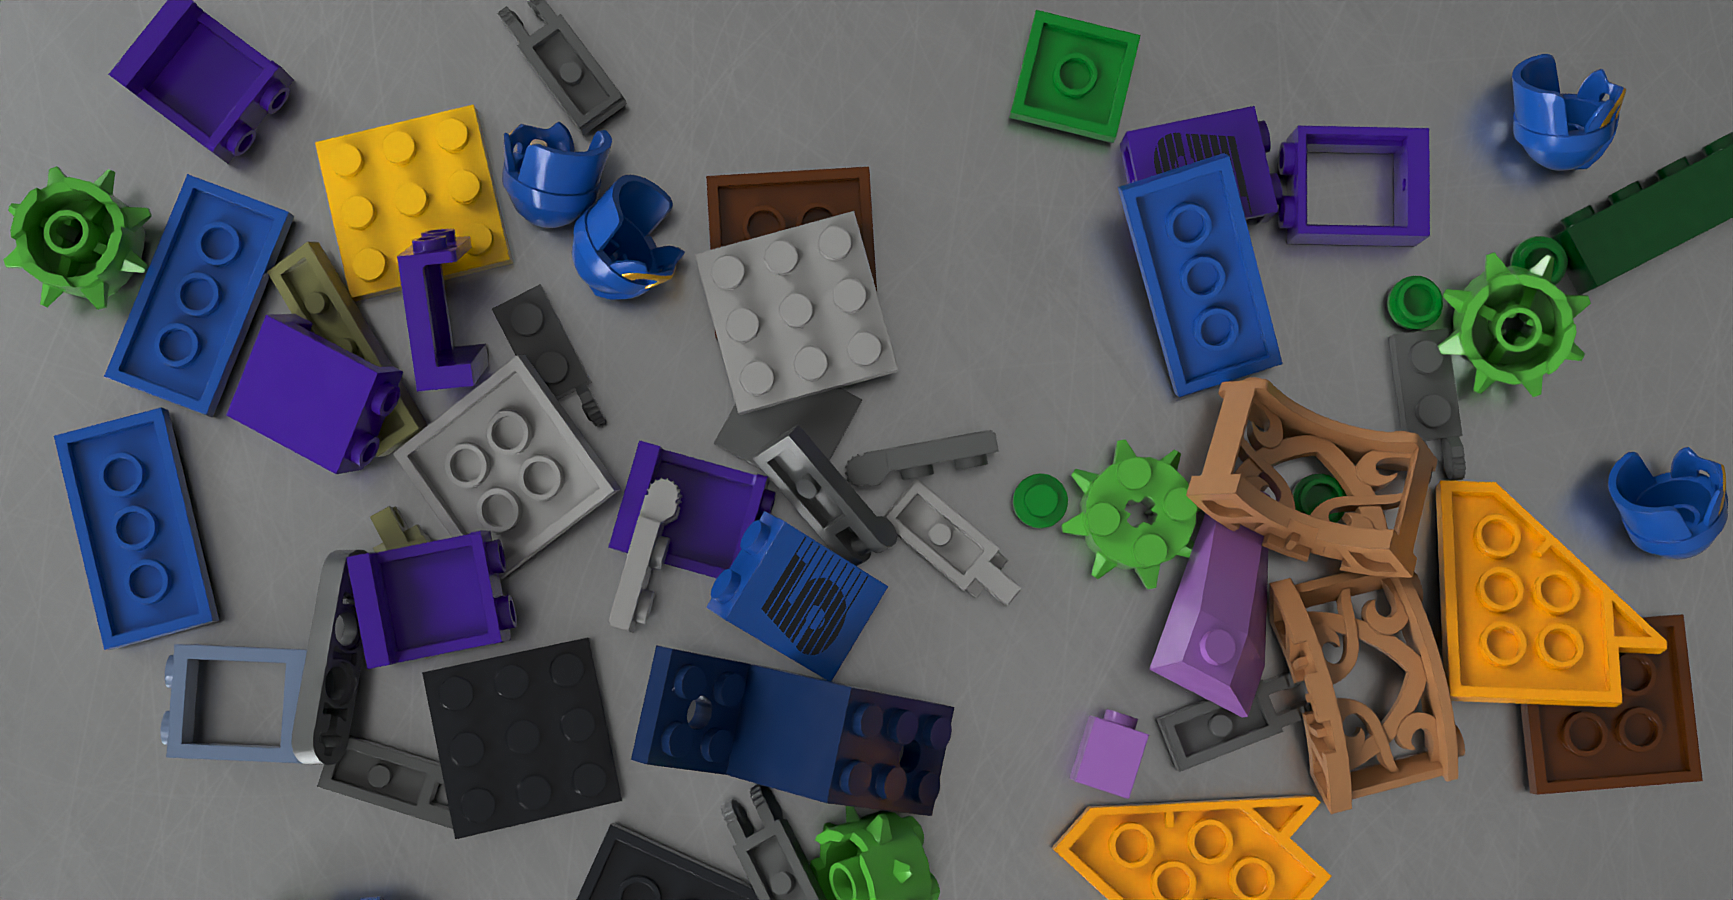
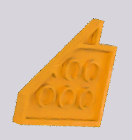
M1440 480L1435 489L1443 668L1451 701L1617 707L1622 703L1619 653L1661 654L1667 649V640L1496 482Z
M1311 795L1088 806L1052 846L1056 853L1108 900H1312L1332 877L1290 839L1321 803L1316 797Z

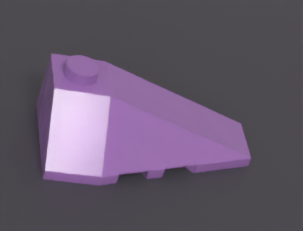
M1205 513L1149 670L1243 718L1249 715L1265 668L1268 548L1262 546L1263 535L1241 524L1240 528L1233 532Z

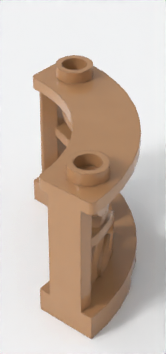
M1249 377L1241 381L1222 382L1218 394L1223 398L1203 472L1201 476H1191L1186 496L1211 518L1233 532L1238 530L1241 524L1263 535L1262 546L1283 555L1307 562L1309 554L1313 553L1342 560L1341 571L1373 576L1413 578L1417 561L1413 549L1431 472L1436 470L1438 462L1422 438L1416 433L1407 431H1376L1329 419L1294 402L1267 379ZM1248 420L1251 421L1247 428V437L1250 444L1243 437ZM1256 425L1264 429L1265 432L1260 431ZM1316 456L1336 478L1347 496L1332 498L1321 503L1310 515L1295 510L1294 498L1288 484L1273 468L1274 466L1301 457ZM1237 457H1239L1243 463L1233 474ZM1376 468L1407 471L1403 492L1399 494L1376 495L1374 492L1386 488L1398 475L1396 473L1384 476L1379 474ZM1267 487L1272 490L1276 500L1263 493ZM1399 507L1394 529H1388L1383 510ZM1347 512L1341 518L1346 525L1330 522L1329 514Z
M1343 572L1294 585L1291 578L1269 583L1270 624L1286 658L1293 682L1305 681L1308 691L1305 697L1306 701L1311 703L1312 710L1303 712L1302 716L1308 744L1310 775L1330 814L1352 809V799L1443 776L1446 782L1458 779V757L1465 755V744L1459 728L1455 725L1443 664L1430 623L1422 605L1423 589L1418 575L1414 572L1413 578ZM1383 589L1385 597L1391 606L1390 615L1387 617L1381 616L1376 611V599L1368 600L1363 605L1361 610L1362 620L1356 619L1351 597ZM1336 601L1338 614L1307 611L1306 608ZM1401 630L1406 644L1393 636V634ZM1337 634H1342L1343 653L1339 662L1332 664L1324 658L1322 647L1327 642L1331 643L1334 647H1340V640ZM1358 640L1383 652L1406 672L1399 695L1381 723L1376 714L1365 704L1353 699L1336 698L1333 684L1345 678L1355 666L1359 653ZM1420 698H1421V704H1422V711H1423V713H1422V712H1414V710L1416 709V707H1417V705H1418V702H1419ZM1350 714L1357 715L1364 723L1369 735L1365 737L1363 729L1356 727L1355 732L1351 736H1346L1343 730L1345 718ZM1421 728L1424 731V743L1427 751L1393 759L1389 743L1394 739L1399 747L1416 750L1412 745L1411 739L1414 732ZM1373 756H1377L1379 763L1355 769Z

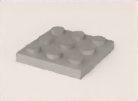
M854 211L694 254L739 415L898 372V365Z
M526 355L515 356L392 453L451 537L486 530L491 531L492 541L498 539L501 541L506 560V572L499 574L500 581L621 489Z

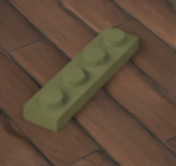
M306 242L267 271L291 313L313 323L311 332L376 366H392L319 242ZM401 380L398 385L400 388L399 400L393 411L385 417L377 436L380 440L376 453L377 457L391 454L428 426Z

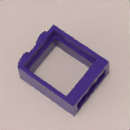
M1298 125L1287 138V142L1281 143L1278 167L1280 175H1287V195H1283L1282 204L1279 205L1278 221L1280 228H1287V244L1417 246L1430 237L1429 128ZM1307 152L1393 154L1394 226L1307 224Z

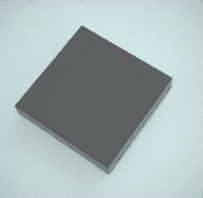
M837 388L743 415L738 414L735 404L714 444L761 469L753 460L754 456L763 446L798 424L830 461L861 405L862 399L842 388Z

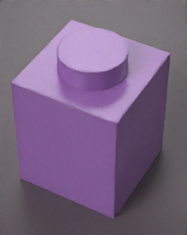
M1106 709L1103 719L1089 715L1070 779L1129 799L1149 734L1135 730L1138 719Z

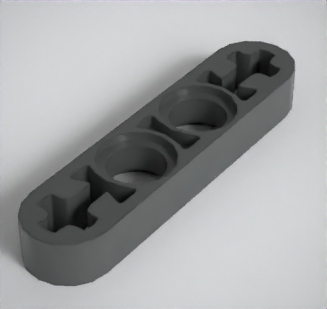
M335 550L327 556L322 567L291 740L293 753L298 761L303 764L333 765L340 761L348 745L364 649L346 557L367 553L365 550ZM339 615L344 623V634L340 642L335 634V623ZM331 670L334 675V690L331 696L328 697L325 690V679L327 673ZM324 708H327L326 714H323Z

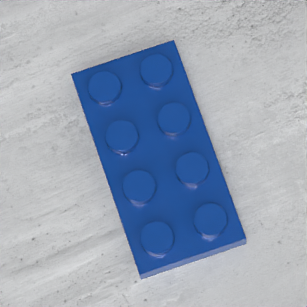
M1222 153L1118 187L1174 393L1178 397H1182L1219 385L1222 382H1228L1283 364L1230 157Z
M187 174L104 377L213 417L270 278L267 271L274 267L294 216L283 209Z
M160 407L54 435L104 650H113L218 622L219 617L169 410Z

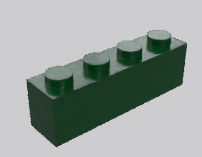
M1733 132L1704 146L1702 150L1706 158L1690 165L1686 156L1657 170L1655 174L1659 182L1643 189L1639 181H1635L1610 194L1608 198L1612 206L1595 213L1593 207L1588 205L1560 220L1565 230L1551 237V239L1557 241L1566 252L1568 260L1566 273L1578 295L1593 290L1733 218Z

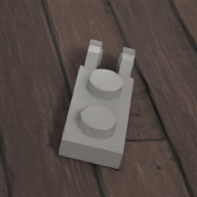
M661 477L658 481L655 479V482L653 484L650 483L651 487L647 489L649 494L645 495L608 619V623L612 627L634 633L637 622L646 624L655 592L646 590L652 568L662 570L670 544V538L662 536L664 526L678 519L680 513L679 504L682 503L681 498L683 497L680 495L681 490L678 489L679 487L676 484L674 485V481H669L668 478L664 480Z

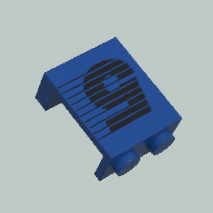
M764 511L761 518L754 521L745 531L740 543L741 551L730 569L724 570L715 580L711 589L712 598L706 608L827 681H832L888 586L787 522Z

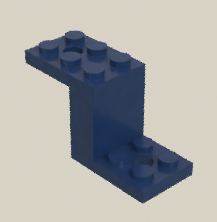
M656 645L631 760L647 765L728 775L828 804L932 816L935 800L940 791V775L946 746L951 738V722L955 707L871 691L776 668ZM695 700V713L688 723V709L692 701ZM903 747V755L899 762L900 752Z

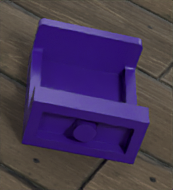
M167 0L108 74L227 164H229L234 156H241L250 148L256 138L257 132L255 129L268 113L273 114L284 105L290 94L289 86L294 81L280 65L273 60L267 59L205 13L193 0Z
M437 229L422 232L421 238L413 239L412 245L397 256L417 392L474 386L489 365L486 343L453 346L442 263L457 262L472 248L471 237H456L455 229Z
M296 314L266 315L226 416L335 474L362 470L373 460L378 451L380 440L377 436L385 417L393 411L399 400L400 388L398 385L403 371L394 366H376L310 331L313 325L312 322Z
M639 440L608 548L628 554L645 495L649 494L647 489L651 487L650 483L653 484L655 479L658 481L661 477L664 480L668 478L669 481H674V485L676 484L679 487L678 489L681 490L680 495L683 497L681 498L682 503L679 504L680 513L678 519L664 526L662 536L670 538L664 564L717 579L724 570L730 569L741 551V539L747 528L754 521L759 520L764 511L771 514L776 492L768 490L770 482L768 476L754 475L664 450L661 446Z
M481 530L467 535L377 553H365L346 557L367 669L512 640L510 629L517 626L516 611L511 595L503 596L499 574L506 572L505 554L501 541L499 539L492 541L491 531Z

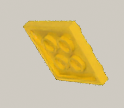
M474 104L315 142L349 294L355 302L402 291L397 256L412 245L413 239L421 238V233L425 231L455 229L456 237H471L472 248L457 262L442 263L444 280L513 264L480 119Z

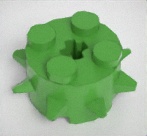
M56 166L49 169L48 182L45 188L39 189L36 187L26 195L20 204L11 203L8 211L14 216L10 232L11 238L16 240V248L3 260L6 268L24 269L43 283L40 305L48 308L64 292L88 298L96 309L101 310L107 307L108 296L118 293L121 286L128 282L134 272L144 273L147 270L148 265L141 259L146 237L143 225L152 215L149 208L129 207L113 196L114 171L107 169L92 183L67 177ZM80 232L83 233L79 243L75 244L74 241Z
M1492 252L1486 255L1485 271L1473 279L1464 291L1452 289L1444 291L1442 297L1455 309L1453 314V333L1441 342L1438 348L1440 354L1465 355L1473 366L1477 368L1474 384L1475 392L1482 394L1495 381H1500L1512 385L1522 383L1532 397L1539 396L1542 392L1544 374L1547 373L1549 375L1555 372L1565 359L1582 361L1585 353L1574 343L1577 332L1573 318L1587 308L1591 302L1588 295H1565L1564 292L1551 283L1554 264L1553 257L1546 255L1529 270L1517 266L1506 267L1496 253ZM1517 313H1520L1518 317L1524 322L1523 328L1520 331L1510 329L1505 336L1506 330L1502 327L1503 322L1506 318H1514Z
M1126 439L1116 443L1113 464L1099 474L1079 469L1074 470L1071 476L1084 492L1079 504L1080 514L1061 526L1063 533L1084 536L1087 546L1096 554L1092 576L1099 579L1114 567L1134 569L1148 590L1157 587L1161 563L1173 559L1176 555L1190 557L1194 542L1190 537L1196 525V513L1201 511V509L1186 496L1189 484L1177 471L1181 457L1180 452L1174 449L1161 460L1152 457H1137ZM1141 502L1147 509L1144 514L1148 515V522H1142L1133 527L1127 522L1131 513L1125 511L1126 504L1133 506Z
M846 806V823L840 825L830 822L825 823L823 832L816 836L815 841L821 844L820 857L810 860V867L827 900H938L940 894L939 884L935 876L930 872L929 862L922 847L924 832L913 816L908 815L901 818L895 812L880 810L860 817L855 807Z

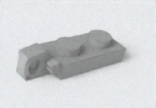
M917 478L913 480L883 516L893 524L898 537L962 591L967 590L975 598L985 589L1003 605L1007 606L1022 589L1001 571L1008 559L999 552L1000 548Z

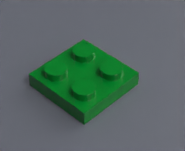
M1036 10L1009 118L1114 143L1141 35Z

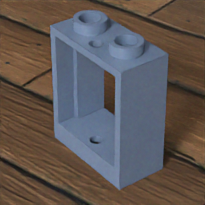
M174 644V655L168 657L165 666V684L167 688H171L170 711L164 713L160 730L161 741L163 744H167L166 758L302 763L298 761L293 753L291 740L307 649ZM199 659L286 663L280 746L193 742Z

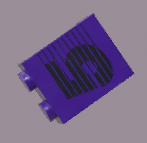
M1255 106L1127 131L1120 143L1128 184L1225 153L1231 160L1246 220L1256 218L1257 224L1269 222L1279 211L1277 205L1282 204L1283 193L1280 179L1276 172L1270 173L1266 153L1270 152L1271 149L1269 130L1264 120L1258 121Z

